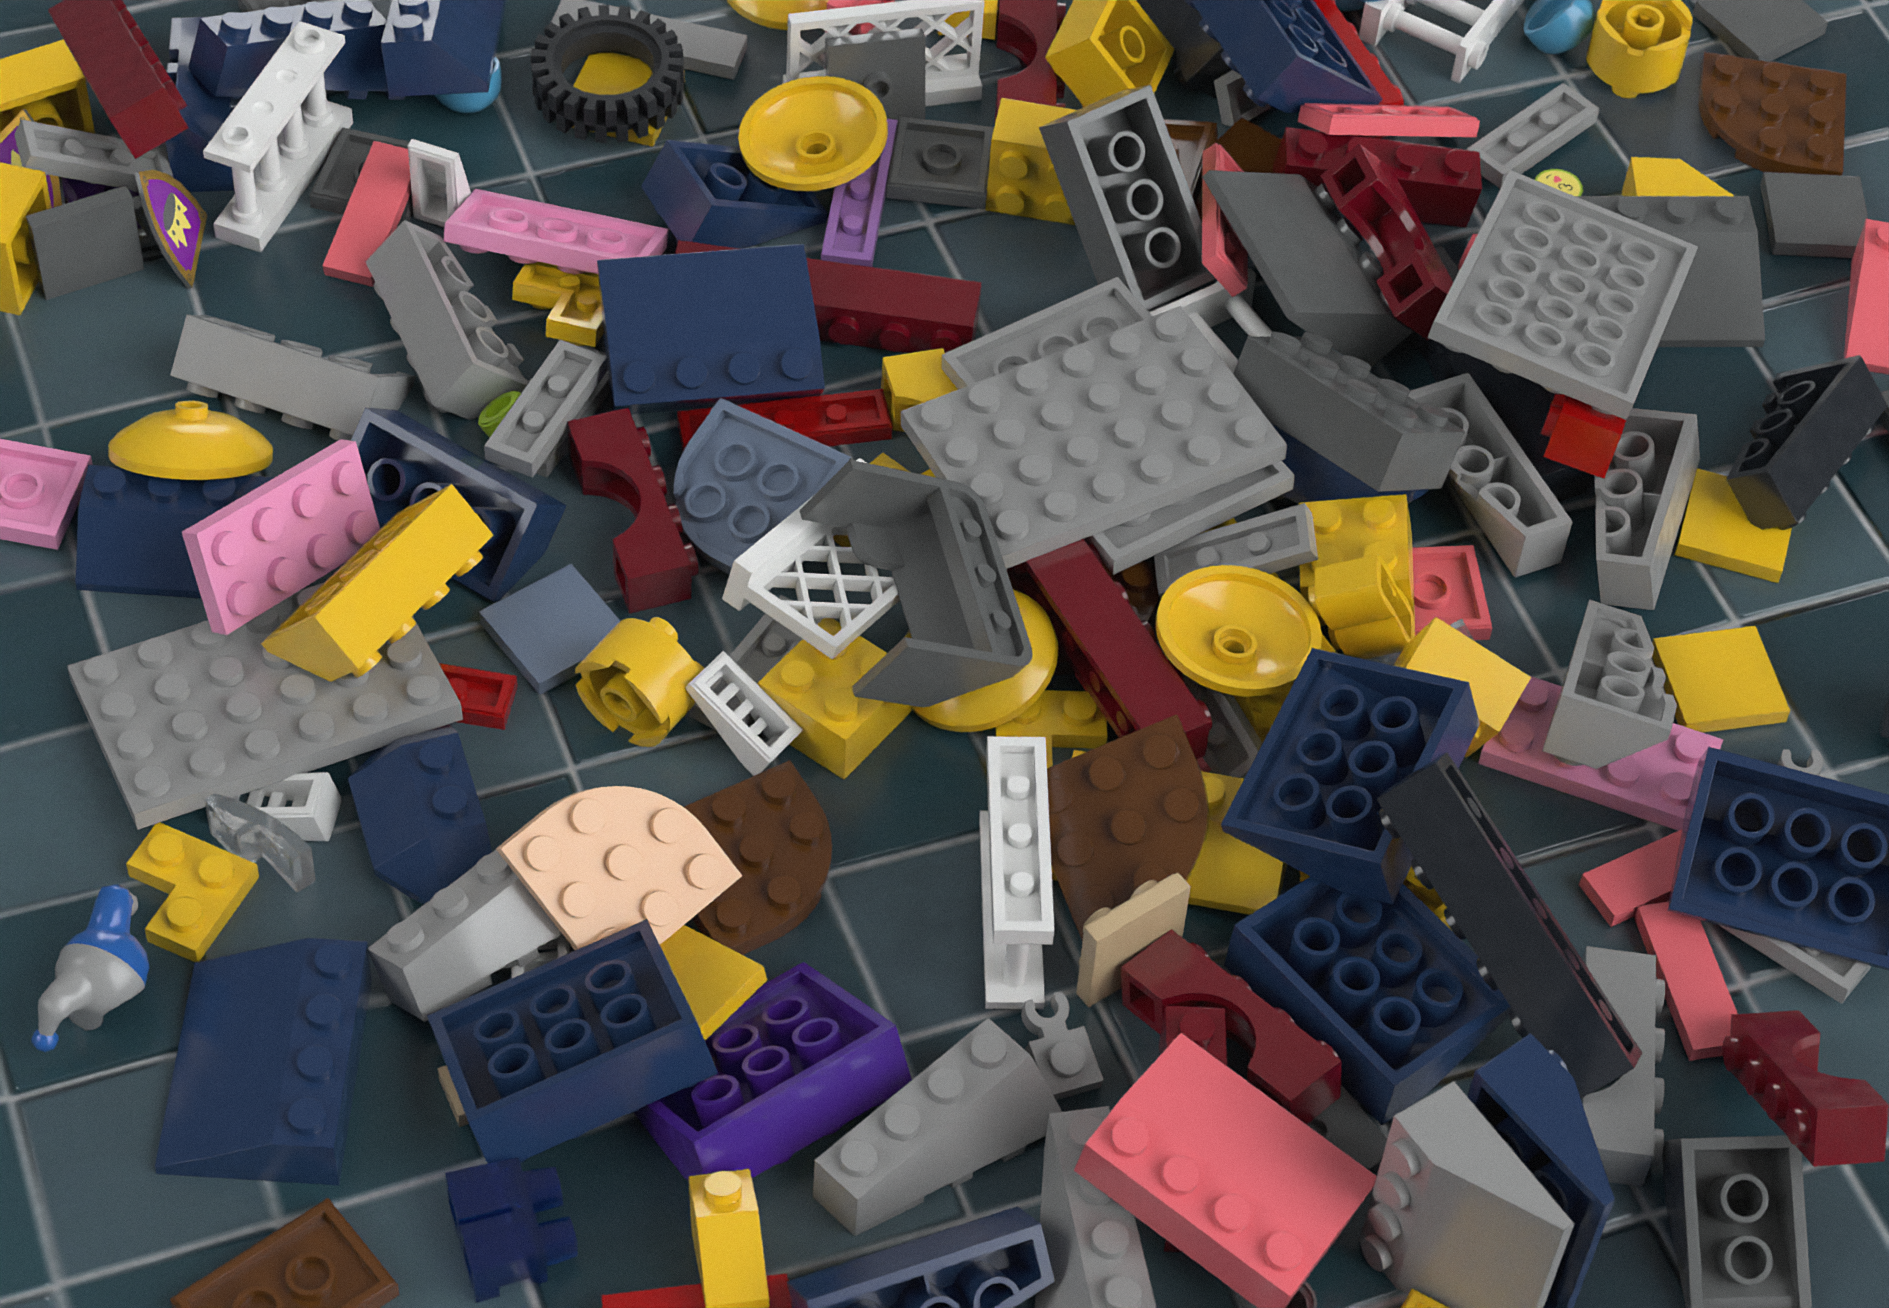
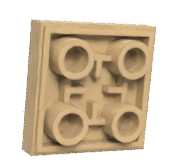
M1179 873L1172 874L1158 883L1155 880L1147 881L1139 886L1126 902L1112 910L1108 907L1101 908L1087 919L1083 926L1084 935L1081 957L1079 959L1080 967L1076 994L1088 1007L1122 988L1121 967L1172 929L1183 937L1191 886Z

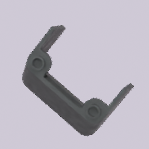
M849 460L799 510L802 520L846 528L853 553L862 563L892 572L912 638L904 637L852 686L854 697L916 707H929L1012 678L1032 660V647L986 506L979 495L967 485Z

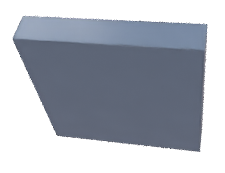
M572 564L479 611L480 624L539 695L580 674H575L576 667L620 621Z

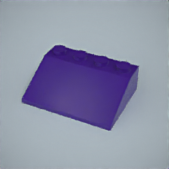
M802 962L763 984L705 1040L718 1074L697 1082L690 1088L679 1090L641 1107L633 1113L686 1180L689 1181L688 1176L750 1169L751 1177L753 1178L774 1165L786 1162L794 1153L819 1138L835 1133L843 1124L870 1108L884 1104L892 1095L912 1081V1077L896 1025L807 963Z

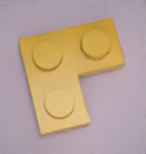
M538 261L524 264L513 282L512 300L528 303L538 309H552L546 319V337L564 340L576 346L587 345L596 347L604 333L598 274L590 272L569 274L559 270L557 265Z
M1045 690L1038 700L1022 714L995 727V736L1045 737L1047 768L1053 766L1052 747L1097 748L1106 744L1107 719L1088 691Z
M160 822L154 825L126 863L129 877L169 894L145 927L147 942L195 963L202 959L259 878L256 863Z

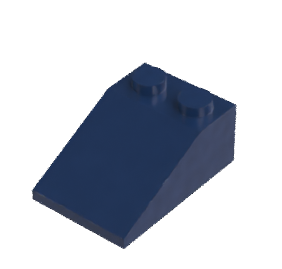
M666 140L641 186L653 203L655 211L663 218L676 237L677 243L681 240L745 249L825 223L829 216L813 191L783 189L758 178L744 162L740 147Z

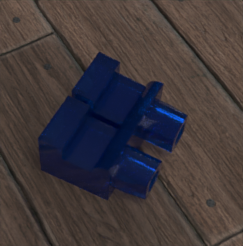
M516 1157L445 1173L448 1205L476 1303L499 1297V1287L530 1278L534 1283L548 1282L547 1266L578 1256L577 1238L569 1216L539 1224L535 1216L537 1212L563 1206V1194L555 1166L522 1172L519 1158Z

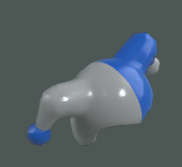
M119 884L102 887L95 900L86 929L73 936L61 950L55 966V980L45 990L38 1002L39 1025L31 1038L37 1050L47 1052L55 1048L59 1041L55 1031L60 1022L66 1017H69L72 1023L86 1031L96 1029L101 1026L104 1014L133 998L144 989L149 971L148 956L136 937L130 934L131 916L138 909L137 897L131 894L129 889Z

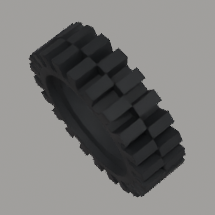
M598 5L599 15L591 16L589 8L583 7L578 9L577 21L567 12L559 16V26L550 22L544 28L545 36L540 34L537 36L535 49L531 51L532 90L535 105L538 111L543 109V118L549 124L556 120L557 130L564 134L574 126L575 138L584 141L589 131H595L597 143H607V133L616 132L617 142L619 143L628 141V130L633 129L637 137L641 138L648 135V123L656 130H659L665 125V116L671 119L675 116L677 105H681L683 101V48L681 43L678 44L677 35L673 30L666 32L665 22L658 18L650 24V13L642 10L633 19L631 18V7L621 5L618 15H610L609 5ZM602 52L631 55L645 62L652 71L651 77L643 86L630 92L615 95H598L579 90L567 82L563 74L573 61L587 55Z

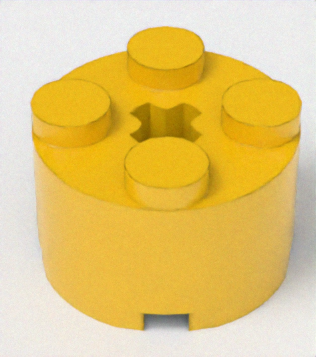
M1602 0L1596 14L1586 60L1592 71L1602 81L1611 85L1612 91L1622 98L1630 99L1638 96L1639 93L1662 90L1676 83L1679 79L1691 36V12L1681 0Z
M653 617L649 622L640 619L626 618L619 621L576 667L575 674L581 673L582 677L576 684V688L585 706L602 725L612 732L620 725L634 733L628 742L637 746L653 747L658 745L696 704L685 687L705 668L694 661L677 642L678 634L676 630L664 619Z

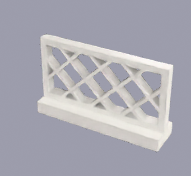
M906 0L788 14L786 75H783V84L805 77L826 76L825 38L851 36L852 34L848 31L854 26L869 22L875 27L866 34L898 31L900 29L896 26L905 18L919 17L923 21L914 29L922 28L925 36L934 29L945 35L931 49L925 46V107L981 100L982 83L979 77L984 0ZM970 11V16L956 28H953L944 21L955 12ZM822 28L826 31L812 45L800 38V30ZM957 44L967 50L965 54L944 56ZM813 61L825 68L821 71L800 73Z
M859 458V459L856 460V461H860V462L867 463V462H865L864 460H862L861 458ZM807 500L734 560L722 599L738 611L747 604L752 603L826 656L833 659L893 607L900 598L893 577H879L877 568L862 563L853 553L852 547H835L833 536L848 535L846 528L802 520L799 510L809 501ZM802 562H827L829 574L804 573ZM839 563L864 564L866 576L841 575ZM772 587L795 588L798 601L780 600L770 593L769 590ZM807 589L833 590L836 603L810 602ZM845 591L870 592L873 603H848ZM814 618L839 619L841 630L835 636H832L816 625Z

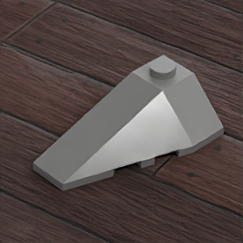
M1589 600L1549 726L1543 752L1554 755L1559 761L1568 765H1586L1598 769L1668 740L1677 704L1673 695L1665 694L1663 685L1666 676L1662 668L1655 667L1651 657L1654 652V646L1642 616Z

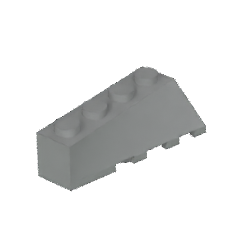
M404 220L366 261L375 281L374 289L383 299L390 313L391 326L400 335L408 352L407 360L418 373L425 388L424 397L428 403L442 413L451 412L468 420L479 418L483 409L498 396L509 391H519L520 393L524 391L531 379H525L518 369V366L524 359L514 344L508 343L505 346L503 341L494 333L491 327L498 320L488 306H485L477 297L468 292L473 287V283L447 244L443 242V238Z
M186 315L170 375L188 381L186 389L199 395L217 398L218 393L222 392L236 397L234 405L241 409L265 413L267 407L282 412L281 421L296 427L312 429L313 424L316 423L331 428L329 437L338 441L340 439L351 441L365 407L398 410L411 391L416 376L399 371L396 374H371L372 363L335 355H329V358L325 359L321 357L323 353L321 348L290 340H282L281 344L274 342V334L209 315Z
M1465 373L1411 390L1408 395L1410 398L1418 403H1427L1443 409L1449 414L1448 421L1465 431L1446 477L1513 576L1516 578L1561 563L1572 520L1470 374Z
M1632 408L1605 478L1595 476L1596 561L1602 604L1647 610L1655 609L1700 461L1696 414Z
M495 850L481 858L473 868L448 887L438 891L430 901L404 921L394 925L387 934L368 947L367 950L389 1001L425 1022L429 1020L427 1015L464 1000L491 985L490 974L500 968H510L517 965L521 968L540 957L537 948L562 933L499 852Z
M987 1018L815 1159L813 1198L856 1236L923 1203L925 1195L948 1184L954 1188L971 1179L974 1171L1000 1158L1003 1162H1006L1024 1153L1026 1145L1046 1136L1049 1114L1062 1112L1032 1056L993 1021Z
M1109 1106L1049 1114L1043 1157L1040 1223L1055 1282L1036 1293L1035 1308H1156L1135 1216L1074 1171L1084 1145L1110 1113Z

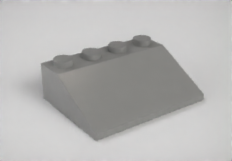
M1452 1082L1393 1117L1359 1242L1362 1253L1369 1265L1376 1271H1383L1396 1288L1409 1294L1412 1288L1449 1308H1543L1574 1223L1458 1085Z

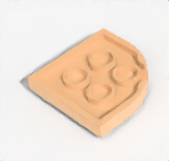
M598 787L566 796L540 812L496 848L574 950H578L646 919L659 944H661L742 877L741 873L707 829L687 809L661 794L635 787Z

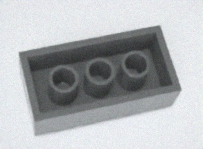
M1151 85L1120 91L1039 127L1098 285L1118 277L1147 310H1150L1216 279L1202 264V222Z
M1272 332L1270 337H1247L1233 375L1269 422L1378 492L1442 488L1465 434L1464 430L1448 421L1449 414L1446 411L1431 404L1418 403L1408 396L1410 390L1398 382L1380 379L1371 374V366L1368 363L1353 356H1342L1332 349V341L1319 334L1304 332L1303 337H1292L1281 332Z

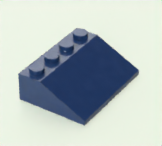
M1184 0L1199 12L1202 17L1199 21L1201 28L1212 39L1220 43L1224 49L1221 53L1222 59L1232 70L1241 74L1246 82L1243 90L1257 105L1265 107L1269 104L1285 113L1299 112L1300 106L1305 103L1378 105L1383 100L1314 0Z
M804 244L597 260L612 411L629 407L631 414L701 409L714 407L720 398L738 405L820 396L824 391L820 337Z
M1312 648L1221 823L1223 832L1338 891L1393 904L1412 866L1411 860L1414 856L1402 838L1399 840L1394 839L1384 827L1379 816V809L1382 807L1377 798L1389 787L1448 752L1459 768L1480 725L1469 682Z
M1708 747L1697 763L1685 812L1667 911L1889 971V794Z
M1310 876L1234 925L1224 966L1233 975L1244 979L1252 991L1273 1008L1278 1007L1284 1010L1293 1019L1295 1025L1313 1039L1324 1041L1332 1047L1342 1060L1341 1085L1381 1125L1424 1097L1509 1017V1010L1512 1009L1500 989L1492 990L1483 980L1476 964V960L1479 957L1404 884H1402L1394 903L1390 904L1338 891Z
M647 919L427 1015L467 1120L492 1174L511 1165L519 1164L531 1156L569 1139L580 1137L587 1131L623 1115L636 1112L641 1107L679 1090L690 1088L697 1082L718 1074L697 1020Z
M304 938L194 963L155 1163L156 1174L339 1186L372 984L367 941Z
M1530 1033L1475 1071L1467 1097L1574 1223L1543 1307L1574 1308L1615 1199L1574 1077L1568 1072L1562 1058L1556 1052L1546 1049Z

